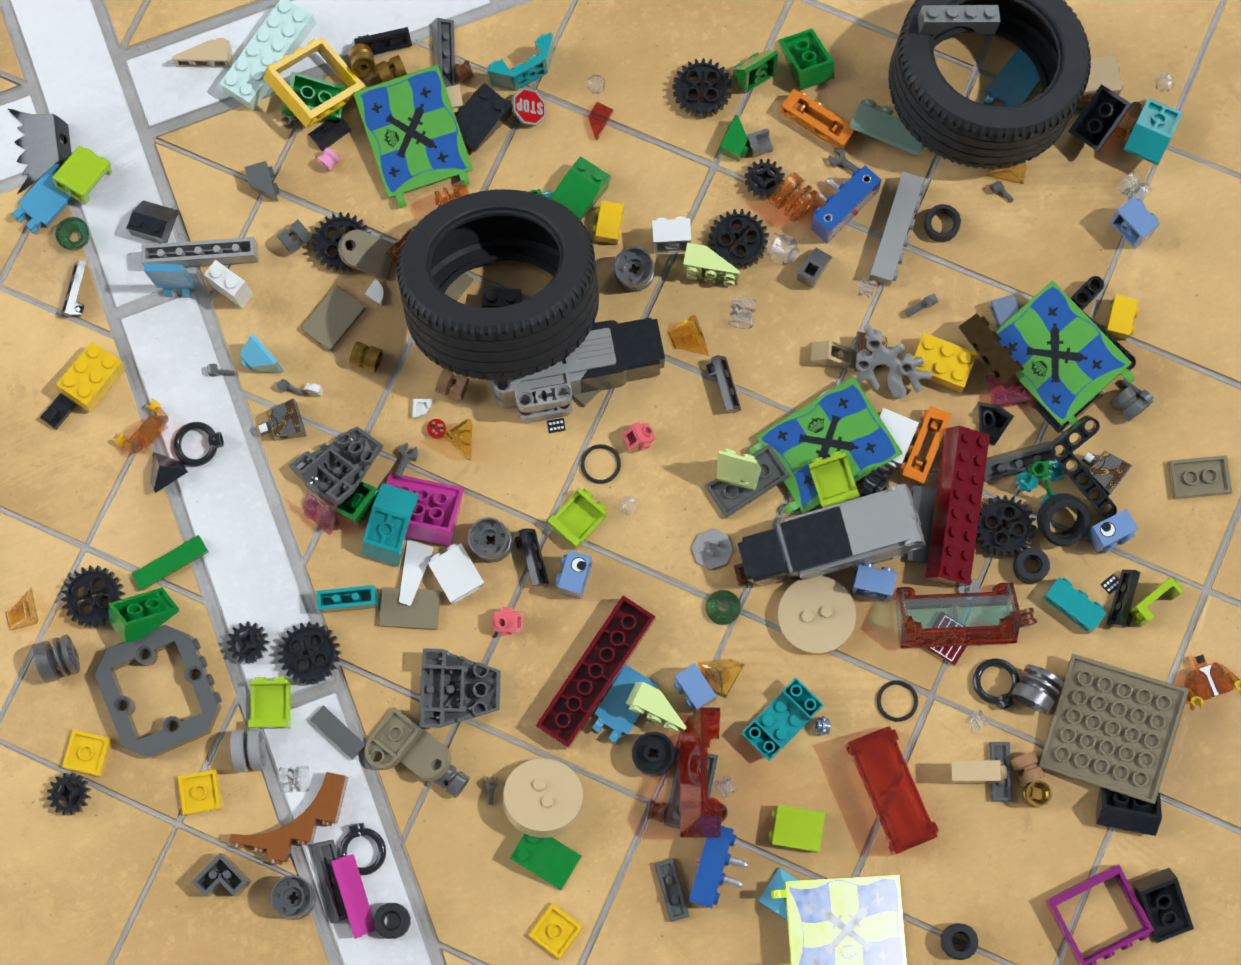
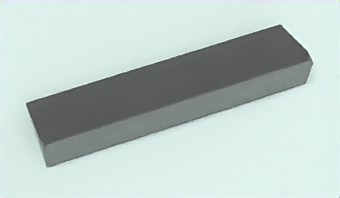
M437 17L432 22L433 66L438 64L445 87L456 85L454 20Z
M1051 441L987 457L984 482L1020 473L1023 470L1027 471L1030 467H1033L1034 463L1039 461H1054L1055 459L1048 451Z
M334 840L311 846L330 922L335 923L348 919L331 864L332 860L338 859Z

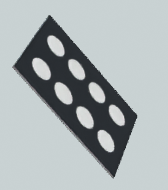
M564 418L547 420L549 433L566 431Z
M1113 573L1101 583V586L1110 595L1117 589L1119 579Z

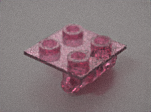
M995 375L985 376L992 398L990 400L991 404L1004 407L1006 404L1009 407L1010 404L1015 406V403L1016 405L1026 404L1032 400L1030 392L1019 380L1005 390Z
M308 491L302 511L307 518L316 522L322 531L331 535L333 527L337 528L340 524L339 518Z

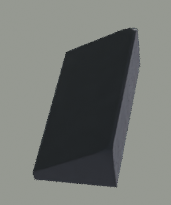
M341 116L340 120H327L308 135L318 148L324 151L349 133L351 129Z

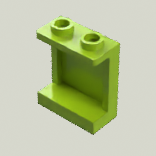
M79 145L52 178L56 188L86 205L90 200L89 193L106 173L110 175L112 170L110 162L106 158H100L91 149H85Z
M841 451L830 454L829 458H816L808 465L822 508L860 498L845 453L841 454Z
M579 487L555 516L552 515L548 520V524L576 549L608 516L607 508L600 501L596 503L592 499L593 495L585 488L581 490Z
M1172 577L1168 578L1136 604L1129 614L1133 616V619L1140 627L1145 625L1155 617L1147 607L1164 593L1172 600L1184 592L1181 589L1182 585L1178 580L1172 579Z
M276 676L274 680H266V677H255V680H250L251 720H248V728H291V681L286 680L284 676Z
M777 805V809L773 808L771 820L775 821L774 829L770 828L768 840L772 841L771 845L819 853L825 812Z

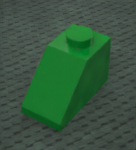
M735 115L720 145L719 153L740 162L742 156L746 157L749 146H747L748 138L738 115Z

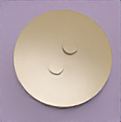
M818 576L807 580L800 579L793 583L781 598L777 612L778 626L785 640L796 650L810 655L828 654L840 648L850 637L856 622L855 604L846 588L831 578Z
M546 758L527 761L515 768L506 780L503 794L504 810L512 825L524 834L538 838L560 835L571 828L580 815L583 802L581 782L571 768L559 761Z

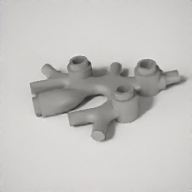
M866 325L864 327L865 338L867 340V348L872 351V355L867 350H861L857 353L856 368L861 371L855 377L857 382L860 384L862 381L867 380L870 382L873 390H877L880 385L873 370L876 366L883 364L890 369L887 384L893 397L902 399L906 396L907 390L901 380V376L904 375L908 376L915 392L922 391L919 379H932V371H918L915 369L916 366L925 364L923 357L915 359L910 353H904L898 359L897 355L905 349L904 345L898 343L892 349L884 347L882 344V333L879 330L872 329L871 325Z

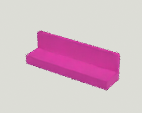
M354 854L332 860L331 864L354 939L376 931L373 915Z

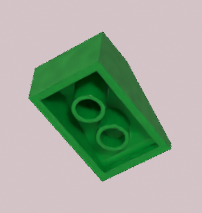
M813 28L778 40L793 79L800 90L835 78L834 61Z
M776 50L757 52L748 61L740 62L734 67L733 78L744 94L776 75L778 52Z
M293 71L286 82L310 110L345 90L344 86ZM283 102L282 114L296 117ZM342 107L323 119L340 120Z
M580 156L568 170L550 199L561 203L568 210L572 211L579 220H582L608 189L611 175Z
M361 481L355 491L333 510L351 524L357 526L365 519L367 511L373 507L378 489Z
M163 587L108 604L109 623L125 644L146 637L179 612L178 606Z
M524 834L510 859L562 890L582 856L553 837L538 838Z

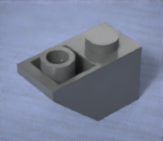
M266 161L246 166L245 171L252 190L274 202L279 201L277 194H280L277 183H274L272 179L275 177L273 167H269Z
M815 248L798 272L797 280L814 288L832 256Z

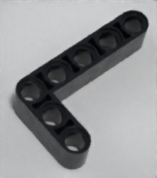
M1092 276L1070 299L1084 312V309L1104 288V281L1099 276ZM1090 284L1097 285L1098 290H1093ZM1077 297H1083L1085 303H1080ZM1089 317L1090 320L1132 362V364L1127 368L1129 371H1131L1136 365L1135 357L1129 351H1127L1119 342H1117L1110 334H1108L1100 325H1098L1091 317Z
M1087 415L1049 444L1048 451L1102 517L1108 519L1116 515V505L1073 454L1077 448L1099 431L1100 424L1098 420ZM1092 420L1094 423L1092 429L1086 430V422ZM1077 433L1078 439L1075 442H1070V435ZM1062 445L1063 451L1060 454H1055V447ZM1070 460H1074V467L1071 469H1067V462ZM1081 475H1086V482L1083 484H1079V477ZM1093 490L1099 491L1096 498L1090 497ZM1105 505H1111V509L1109 512H1102V509Z

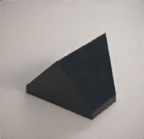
M978 402L979 431L990 435L989 442L995 445L1014 415L998 405Z
M153 452L151 485L154 492L157 493L188 473L184 463Z

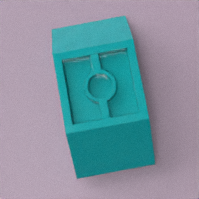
M552 33L540 35L535 41L537 55L531 56L523 64L515 65L511 71L503 59L490 63L486 68L489 83L493 86L517 91L548 74L554 53Z
M1148 98L1123 150L1158 165L1183 112Z
M382 483L373 504L362 545L363 556L399 567L412 514L415 512L420 494Z
M795 677L781 694L741 734L770 761L811 720L824 704Z

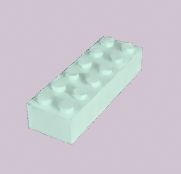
M280 0L219 83L223 92L254 111L270 89V86L263 79L267 66L271 63L276 64L285 55L290 56L301 46L316 25L313 15L289 0Z

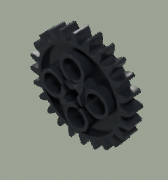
M704 58L701 63L695 59V64L688 61V67L682 65V72L677 71L678 77H674V83L676 84L672 86V89L675 90L673 97H677L676 103H681L680 109L686 107V114L693 111V117L699 113L700 118L703 117V113L710 117L711 111L716 115L717 108L723 110V104L728 105L727 99H731V93L729 92H732V86H729L732 84V79H728L729 72L724 73L725 67L719 69V62L712 65V59L705 63ZM702 73L705 74L703 103L700 102ZM690 77H697L698 80H697V81H691V80H689V78H690ZM714 77L716 81L710 82L707 79ZM690 94L697 95V98L691 99L688 96ZM712 94L716 98L708 99L707 96Z
M734 209L732 215L728 211H726V217L719 215L720 222L714 220L716 227H710V231L713 233L708 235V238L712 239L708 241V245L713 246L711 250L728 263L733 264L735 268H737V265H740L743 270L744 264H747L750 268L752 261L756 264L758 263L757 257L763 259L764 255L762 252H767V247L765 246L769 245V240H766L769 237V233H764L767 230V226L761 227L763 220L756 221L757 214L750 217L751 211L745 215L743 209H741L740 214H737ZM739 224L742 228L735 230L732 228V225ZM746 227H749V229L742 235L744 229ZM742 235V241H741V240H738L737 243L735 244V238H736V239H739L740 236ZM755 235L757 239L751 241L747 236ZM727 238L730 240V243L723 244L721 240ZM735 244L733 250L731 252H728V250ZM743 249L745 254L739 255L736 253V250Z
M342 212L339 213V217L332 213V219L326 216V223L319 221L321 228H314L318 234H312V237L315 239V241L311 242L312 246H315L312 251L313 253H318L315 257L317 260L321 259L320 264L322 266L327 263L326 268L328 270L333 266L334 272H337L338 268H341L342 273L345 272V268L352 272V267L342 261L339 251L335 255H329L328 252L333 248L338 250L341 239L340 227H343V235L349 230H362L366 232L369 228L367 225L362 226L364 223L362 219L357 222L356 215L351 219L350 213H347L346 217H343ZM330 231L337 232L334 237H329L328 233ZM346 241L345 247L347 250L353 248V245L350 241Z
M1004 495L1002 500L999 496H996L995 502L989 498V505L983 503L982 508L984 510L980 509L977 535L980 537L976 542L982 541L981 548L987 546L988 554L992 550L995 551V557L999 552L1002 554V558H1005L1007 553L1010 557H1013L1014 551L1019 554L1021 552L1020 548L1023 550L1028 548L1025 543L1031 544L1033 542L1029 537H1035L1036 535L1031 532V530L1037 528V526L1031 525L1036 518L1029 517L1033 511L1027 512L1026 508L1028 505L1022 507L1021 499L1017 503L1014 502V496L1010 500L1007 499V495ZM1004 510H1010L1013 517L1007 518L1004 515ZM1016 518L1020 519V521L1011 524L1007 529L1003 528L993 535L989 534V532L998 529L1002 524L1006 525ZM987 519H994L996 522V526H989L987 524ZM1013 527H1020L1022 529V534H1015L1013 531ZM1002 535L1005 538V543H999L996 540V536Z
M89 565L87 571L82 567L81 574L75 571V578L68 577L71 581L70 584L64 583L68 589L62 591L66 597L62 598L61 601L67 602V604L62 608L65 610L69 609L66 615L72 616L71 620L73 622L78 620V625L80 626L84 623L87 628H90L91 623L94 628L98 627V623L105 626V620L109 621L108 605L102 606V601L105 598H109V603L122 600L120 596H124L125 592L120 591V589L124 585L117 584L121 579L118 577L114 578V572L108 574L109 569L107 568L102 570L97 565L94 570L93 566ZM102 580V587L96 589L97 581ZM84 587V594L78 596L77 592L79 588ZM92 594H96V596H94V600H91L90 598L93 597ZM90 605V612L84 614V607Z
M308 621L307 627L302 622L300 623V629L293 626V633L287 630L286 632L289 637H282L285 644L278 645L283 651L277 652L278 655L283 656L278 662L285 664L281 669L283 671L288 670L286 676L293 675V681L299 678L300 684H303L306 680L308 685H311L312 680L319 684V678L326 681V674L332 676L331 668L337 670L334 663L340 662L336 655L342 654V652L336 650L341 645L334 643L338 639L337 636L330 637L333 631L329 630L326 632L327 627L323 625L320 628L318 622L312 627L310 621ZM304 637H307L309 649L314 651V653H311V658L315 666L314 670H312L310 658L307 655H305L308 653V649L305 644ZM315 637L321 638V643L318 646L312 645V640ZM297 642H301V650L294 651V644ZM325 655L326 661L324 664L318 665L317 658ZM305 660L307 662L306 668L299 670V662Z

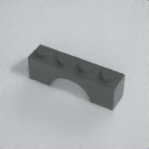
M922 5L918 15L919 35L939 34L948 28L956 26L972 28L976 34H995L1000 24L998 5Z

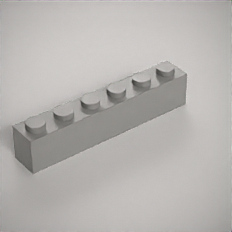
M906 172L902 173L869 280L890 286L892 281L896 282L899 273L896 267L897 264L902 263L904 253H901L903 246L907 247L910 236H907L908 229H913L915 222L912 216L914 212L918 213L921 202L917 200L919 195L923 196L926 185H923V177Z
M254 237L141 245L143 265L174 264L192 267L212 265L215 260L221 264L259 262L258 243Z

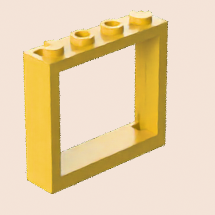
M323 37L311 40L303 48H297L290 56H283L276 64L271 63L267 66V71L263 77L306 128L355 99L353 92L365 88V85ZM318 52L349 88L310 110L279 73L311 54Z

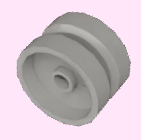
M250 728L247 734L243 729L232 730L230 749L235 772H247L250 766L253 771L265 770L266 745L262 728Z

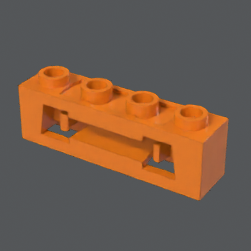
M793 89L781 106L780 113L835 148L844 150L855 134V130L849 128L850 121H844L833 110L825 109L819 101L811 100L801 90ZM804 108L808 110L807 112H808L809 114H811L812 116L816 117L817 119H819V120L822 121L823 123H825V124H827L828 126H830V127L832 128V129H831L832 132L829 131V127H827V126L824 125L823 123L819 122V121L816 120L815 118H813V117H811L810 115H808L807 113H805V112H804V111H805Z
M931 405L928 411H923L920 418L923 421L921 428L917 427L913 437L916 438L914 445L910 444L906 455L909 458L907 462L903 461L899 471L902 473L900 479L923 486L944 435L945 428L952 415L951 413ZM928 422H931L930 428H926ZM938 425H941L939 432L935 433ZM929 429L935 435L924 462L917 460L914 467H912V462L916 460ZM925 464L923 472H921L920 469L922 465Z

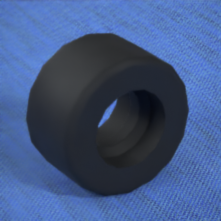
M1038 548L1022 550L1013 562L1015 576L1025 584L1040 582L1047 576L1050 570L1048 556ZM1027 559H1034L1038 562L1039 568L1037 572L1029 573L1025 570L1024 563Z
M386 903L380 906L374 915L376 932L387 939H397L403 936L411 924L408 910L398 903ZM389 913H395L400 918L399 925L394 929H390L385 925V917Z
M955 923L944 929L940 943L942 950L947 956L952 959L964 960L975 954L978 948V937L972 927L967 924ZM958 933L963 934L967 939V945L961 950L954 948L952 945V938Z

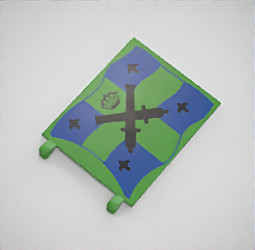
M438 64L353 92L388 198L396 196L400 208L407 205L403 193L457 175L460 176L464 187L470 185L466 172L472 171L473 168Z
M1053 280L996 331L1001 338L999 341L1003 347L1006 345L1013 354L1011 355L1014 361L1018 360L1024 368L1022 371L1024 377L1019 381L1061 426L1067 421L1071 425L1076 423L1078 419L1074 415L1120 374L1128 383L1133 382L1135 379L1134 375L1127 369L1132 362Z
M854 376L757 435L756 438L759 443L749 448L750 454L753 455L770 444L791 477L783 481L795 499L794 502L785 506L788 514L795 512L799 508L805 514L821 504L808 466L812 463L813 459L820 457L826 459L830 457V454L841 451V454L845 453L856 483L869 475L872 470H876L878 466L885 465L903 454Z

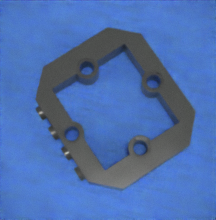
M162 625L142 639L126 644L122 642L106 649L95 676L122 747L146 757L155 758L211 733L221 710L220 702H222L219 692H215L213 688L215 682L211 673H207L205 667L208 664L205 657L200 655L198 649H201L197 638L194 639L193 636L167 625ZM177 645L186 668L185 678L192 684L203 712L184 721L176 716H169L163 721V730L140 739L132 718V714L136 709L135 702L123 695L115 670L136 661L146 666L153 665L158 659V652ZM149 650L150 657L143 660V653ZM199 670L200 677L197 680H193V673ZM126 701L128 707L126 710L121 711L120 705ZM177 721L178 728L172 732L170 725Z

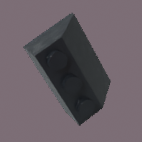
M1101 84L1068 132L1100 152L1133 104Z
M1099 787L1096 807L1097 825L1156 836L1162 820L1160 792H1158L1156 802L1153 804Z

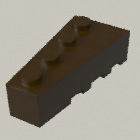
M976 313L958 327L1006 390L1024 377L1022 373L1024 368L1018 360L1014 361L1011 355L1013 354L1006 345L1004 347L999 342L1001 338L995 330L991 332L987 327L990 325L984 316L980 317Z

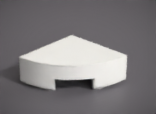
M375 279L366 291L365 296L382 305L384 291L380 282Z
M306 383L303 389L320 397L323 393L322 387L314 383L312 385Z
M413 399L412 418L417 419L426 415L431 409L432 399Z

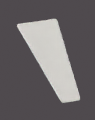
M410 539L407 540L399 597L400 603L408 606L412 604L434 550L433 547Z

